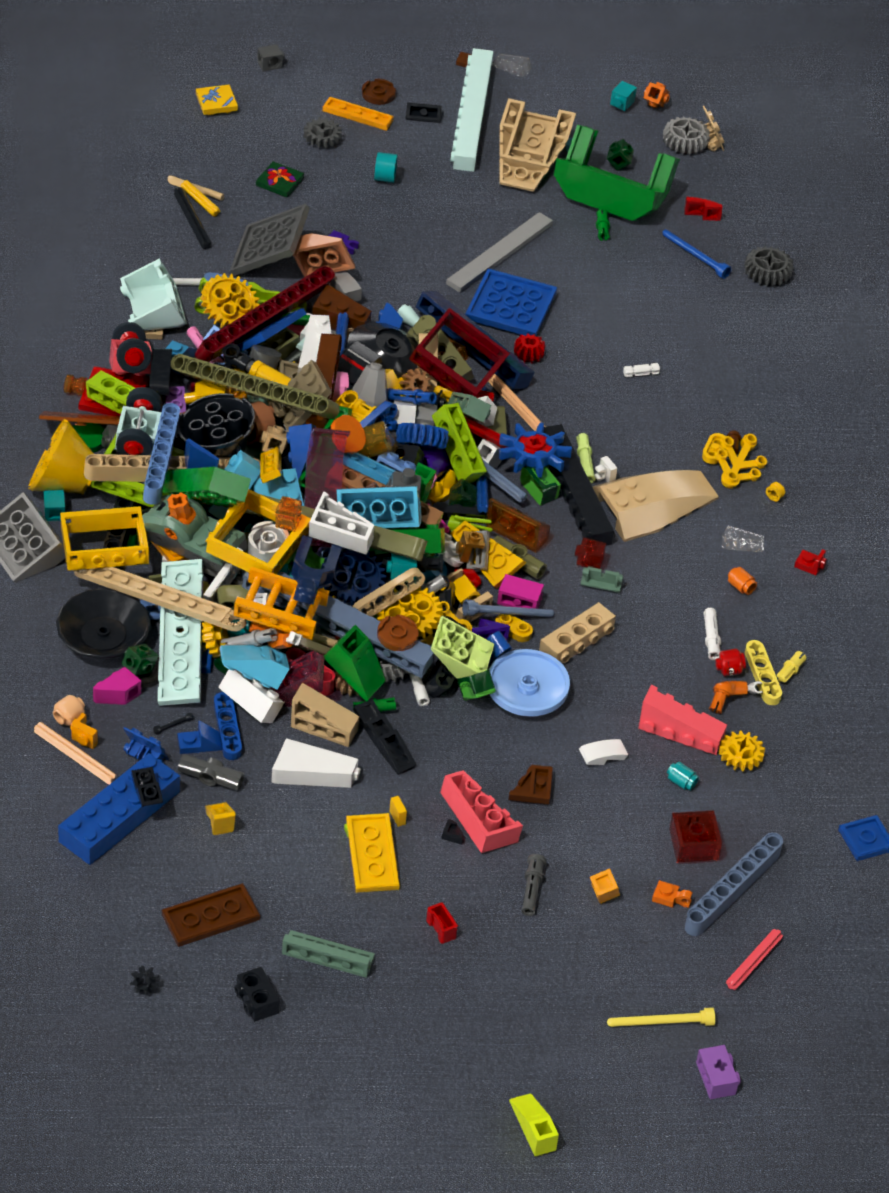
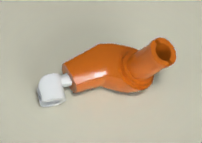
M252 622L249 632L253 630H267L271 627ZM276 629L277 634L271 636H278L277 640L267 642L271 648L285 649L293 645L299 646L302 635L290 631V634Z
M745 681L717 683L713 688L715 694L709 710L714 712L716 705H718L715 713L721 714L726 698L733 695H747L748 691L753 695L762 693L763 691L755 689V685L762 684V682H752L749 685Z

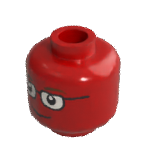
M738 649L722 650L719 653V658L715 659L717 671L721 670L723 676L740 675L743 669H746L744 653H740Z

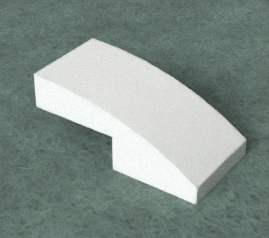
M621 739L592 742L579 748L587 765H604L607 760H625L628 756Z

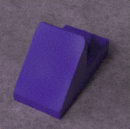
M480 619L479 627L472 628L473 633L484 639L500 631L508 641L510 626L507 624Z

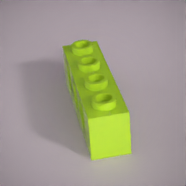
M102 370L86 381L87 397L121 414L123 406H126L128 394L131 390L135 389V387Z
M459 403L444 404L432 415L436 427L446 429L449 432V440L445 450L459 484L473 483L485 474L487 470Z

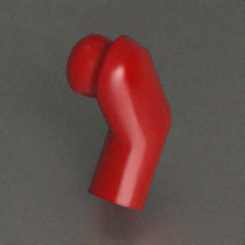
M463 569V575L465 574L476 588L479 587L481 578L475 570Z

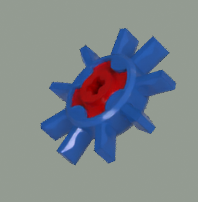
M541 422L537 426L536 431L526 432L517 423L515 424L514 432L517 437L503 433L500 435L499 444L508 448H501L499 450V459L515 458V473H518L526 466L535 468L537 476L542 477L543 469L548 465L561 472L564 468V461L558 457L571 458L572 446L558 445L564 442L565 433L561 431L549 436L544 433V423Z

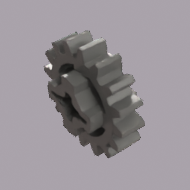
M318 117V120L312 119L311 122L306 123V126H304V138H306V142H311L312 146L317 144L319 148L323 145L327 148V145L334 146V143H339L342 128L339 127V123H334L333 119L328 121V118L321 119Z

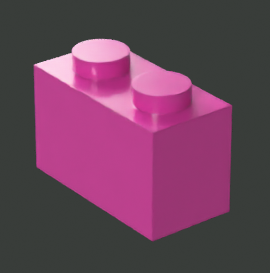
M505 574L498 591L497 604L509 607L538 609L543 596L544 584Z

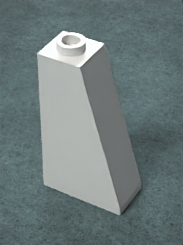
M286 738L272 768V783L351 788L354 780H358L361 768H358L357 758Z

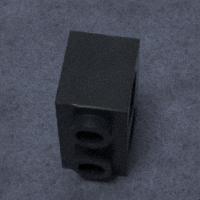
M262 966L237 975L236 985H234L235 993L238 998H242L244 1010L247 1015H251L254 1022L279 1014L280 999Z

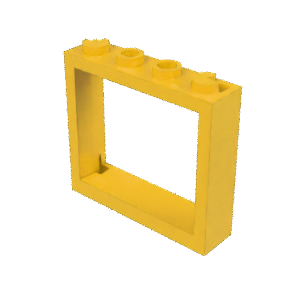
M248 489L245 502L229 507L223 520L220 519L216 524L215 530L209 532L208 538L205 540L207 543L206 552L249 572L250 567L278 574L299 547L302 536L309 534L311 518ZM247 509L293 530L268 563L222 542Z
M141 506L60 513L61 532L68 571L149 564V547ZM132 514H138L137 517L132 518ZM65 519H71V523H66ZM136 528L139 546L71 551L69 533Z

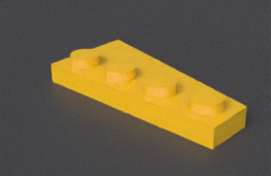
M464 521L450 534L457 542H460L463 531L472 532L480 530ZM489 538L488 569L480 570L490 583L498 589L505 574L514 575L526 562L492 538ZM474 548V559H473V562H474V563H475V560H476V553H475V549H476V548Z

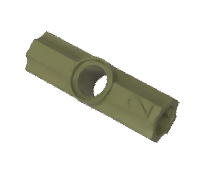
M498 535L493 538L497 543L526 562L519 570H523L536 579H540L543 576L547 565L528 554V550L524 545L512 544Z

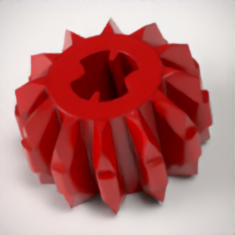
M527 333L526 336L520 335L514 343V355L519 360H523L524 363L527 361L531 364L533 361L539 362L545 354V342L542 341V337H536L535 334L529 335Z

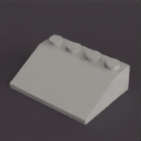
M24 492L0 510V563L14 583L55 567L65 559L63 542L35 503Z

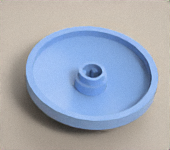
M532 649L513 650L498 657L489 668L496 690L490 696L501 708L521 716L545 715L558 709L568 696L570 679L566 668L556 658L542 651Z

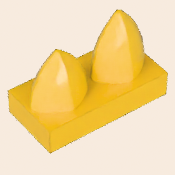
M450 469L443 479L434 482L428 497L432 502V506L434 502H445L463 490V484H459L453 470Z

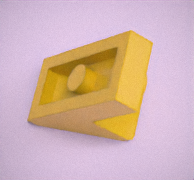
M226 802L205 806L206 814L211 819L213 835L234 831L235 811Z

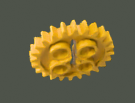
M225 273L221 277L217 274L215 278L211 277L206 282L201 291L202 296L200 300L203 301L201 307H206L203 313L210 314L208 320L215 319L214 325L219 322L222 329L224 325L227 326L260 305L257 303L259 298L254 297L257 292L250 290L252 285H245L247 280L241 282L240 276L234 279L233 274H230L228 278Z
M421 587L377 613V620L381 621L390 615L391 617L396 615L409 617L416 623L419 636L426 639L425 634L429 633L432 635V628L437 629L440 617L444 616L442 602H440L439 596L435 597L434 591L429 593L428 588L421 591Z

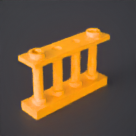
M250 567L248 583H252L245 599L237 596L233 616L287 633L293 631L306 639L313 640L317 621L313 620V617L319 605L327 606L329 591L323 588L318 589L314 604H310L305 617L293 614L298 602L293 599L298 584L296 580L270 573L263 569ZM260 586L271 589L265 605L253 602ZM279 592L291 596L285 611L273 608Z

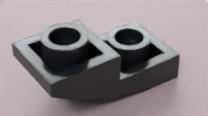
M153 767L132 770L131 776L141 806L163 803Z

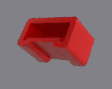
M440 902L428 907L426 921L429 926L434 927L440 943L444 944L456 939L458 925L445 905Z

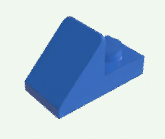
M198 721V731L177 733L180 754L222 750L219 731L202 721Z

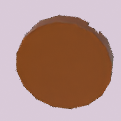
M403 615L385 617L380 621L377 629V638L380 643L392 651H405L412 648L419 636L416 623Z

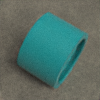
M377 153L374 180L394 183L398 154Z

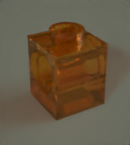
M282 496L276 508L275 527L295 532L301 520L302 501Z

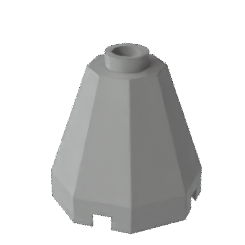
M373 362L371 365H366L352 388L353 391L357 392L359 398L371 407H378L384 401H388L386 370L382 368L381 364Z

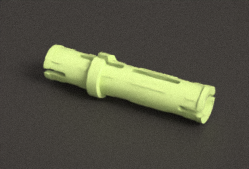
M581 433L576 436L578 444L577 455L580 457L581 465L590 483H593L595 481V474L591 458L592 448L589 445L588 435Z

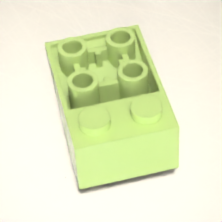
M441 616L431 650L456 678H462L487 670L494 643Z

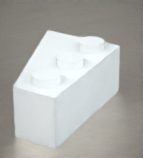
M323 492L309 522V537L367 555L374 539V524L356 512L352 513L344 507V504L341 502L337 503L329 497V494Z

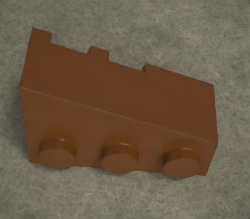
M328 284L313 305L312 315H329L330 327L333 330H336L339 313L343 314L346 312L348 314V328L355 329L357 326L371 322V310Z

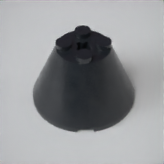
M219 393L208 395L189 404V409L184 414L181 412L177 425L178 434L183 442L186 443V440L189 438L217 457H232L235 454L237 455L240 450L245 452L255 424V411L249 401L245 398L242 400L235 398L234 394Z

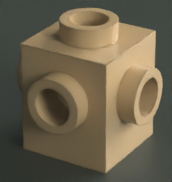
M277 425L273 427L268 426L266 431H262L260 437L262 451L279 447L282 455L283 450H286L288 447L287 431H284V428Z

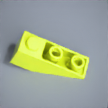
M530 1093L509 1099L534 1156L556 1151L559 1134L550 1115Z

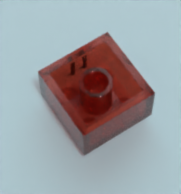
M714 810L672 813L669 831L677 863L719 860L722 841Z

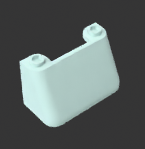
M160 258L120 278L122 283L120 287L121 292L125 297H129L133 314L130 315L131 319L128 320L129 322L138 324L144 331L180 328L187 324L177 286Z

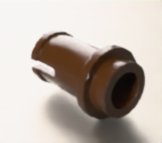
M733 430L727 436L734 440L732 447L737 455L741 435L738 431Z

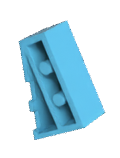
M240 450L237 455L235 454L231 457L229 464L224 470L250 478L251 481L248 488L250 489L260 474V463ZM221 505L207 506L209 513L222 520L228 508Z

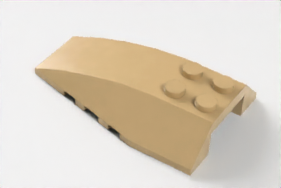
M508 98L500 123V185L534 192L567 144L576 113L559 109L557 118L527 112L525 111V102Z
M696 470L648 473L624 477L592 486L599 501H606L616 516L615 529L624 542L657 533L663 530L664 526L676 523L678 518L692 514V511L696 508L701 509L719 497L703 473Z

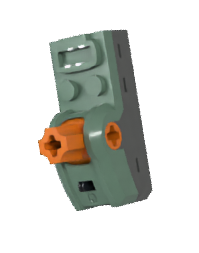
M181 492L176 495H162L160 503L155 504L148 513L142 515L148 540L187 559H202L204 567L217 573L225 565L226 561L206 552L207 543L205 540L208 538L209 532L215 530L218 520L207 516L205 509L197 501L188 498L187 495ZM232 528L222 540V542L235 548L238 547L244 552L248 549L245 533L235 528Z

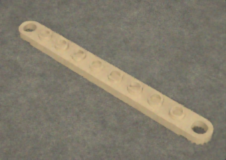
M114 567L73 570L74 574L79 578L230 631H239L246 626V619L233 616L234 610L232 608ZM236 619L239 620V622H237V624H236V622H235V624H234V622L231 623V621H233V620H236Z

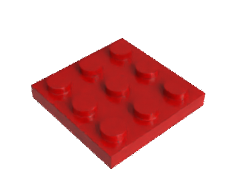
M95 366L89 379L102 370L135 388L148 387L149 384L148 376H136L132 373L118 375L112 372L111 369ZM85 387L78 404L79 410L108 416H121V414L88 398Z

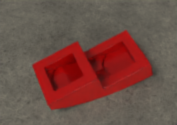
M686 197L684 215L702 216L703 220L720 221L723 207L721 204L707 199Z

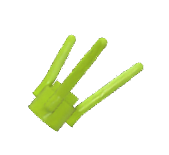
M452 515L447 526L449 531L452 532L464 521L491 524L492 521ZM470 523L479 530L493 531L492 528Z

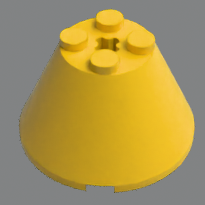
M63 419L51 438V447L44 451L28 485L30 486L28 489L31 491L64 490V493L84 494L87 486H90L92 482L84 477V466L86 457L94 453L69 421Z

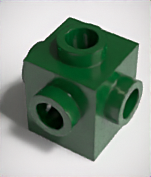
M624 139L618 142L615 141L609 146L607 160L618 171L631 164L634 150Z
M146 644L131 646L126 650L121 664L135 676L147 674L153 671L159 655Z

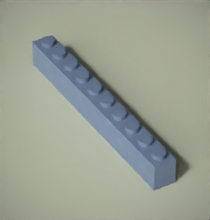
M246 571L243 575L242 587L249 590L252 583H248L249 572ZM279 571L277 574L295 580L284 572ZM260 586L257 593L270 594L271 589ZM279 592L275 605L286 609L291 596ZM331 596L328 598L327 606L319 605L313 617V620L317 621V626L340 638L356 625L370 639L376 656L420 678L424 676L434 661L435 654L432 652L431 646L418 640L412 648L405 651L387 649L377 638L379 620ZM298 601L293 614L305 617L310 604Z

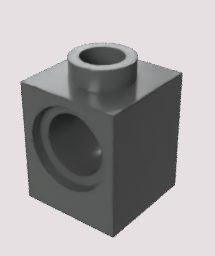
M277 44L258 48L257 62L262 72L282 68V61L285 59L284 53L280 51Z

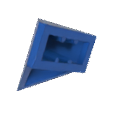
M188 438L186 440L184 452L186 469L218 467L219 458L191 439Z

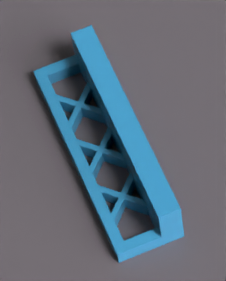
M337 448L331 457L333 459L332 466L337 461L385 485L395 471L358 452L355 454L344 453Z

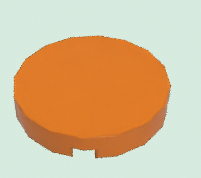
M342 415L332 422L331 430L333 434L331 437L338 449L344 453L348 452L351 454H355L363 449L366 436L358 420L350 415Z

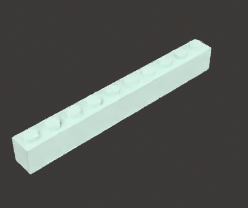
M473 48L472 55H468L466 76L464 78L450 161L454 162L453 169L474 172L492 67L493 51Z

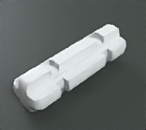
M651 363L650 366L649 364L634 365L633 367L625 366L623 373L625 377H633V375L644 376L650 375V373L654 375L660 373V367L658 363Z

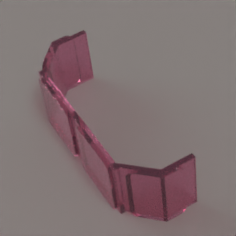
M313 428L311 430L306 459L305 507L316 509L323 492L329 494V497L337 502L336 490L342 489L343 457L350 431ZM313 538L311 546L331 547L332 544Z

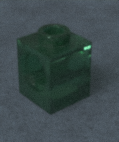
M461 478L450 488L449 505L460 504L464 507H473L476 504L477 487Z

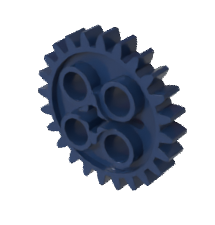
M344 548L340 554L330 586L324 587V589L330 590L329 596L335 595L336 599H342L345 604L349 601L353 607L355 602L386 583L385 568H381L382 562H376L377 556L370 557V551L366 555ZM325 557V560H324V563H322L321 569H324L325 564H326V561H327V557ZM355 563H358L359 565L353 581L351 590H348L347 588L353 572Z

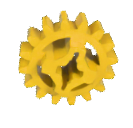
M202 622L203 643L205 642L206 649H209V654H212L213 658H219L221 656L220 646L227 644H221V640L229 638L227 630L207 622Z
M739 731L737 735L735 732H731V736L725 735L724 740H721L719 754L722 755L721 761L727 760V767L733 765V770L740 767L742 771L748 767L751 771L753 770V765L759 767L760 762H763L765 747H762V741H757L758 736L751 737L750 732L746 735L742 731Z

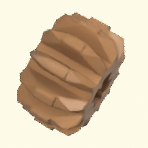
M416 368L414 371L410 369L407 371V374L402 375L404 381H400L399 384L404 386L401 390L414 391L421 389L423 392H429L428 389L432 388V385L428 384V381L431 378L425 377L426 371L420 372L419 368Z

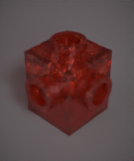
M583 537L581 545L577 544L576 565L600 569L605 556L606 543Z

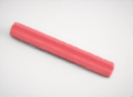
M773 929L726 980L730 990H736L780 942L783 935L779 929Z

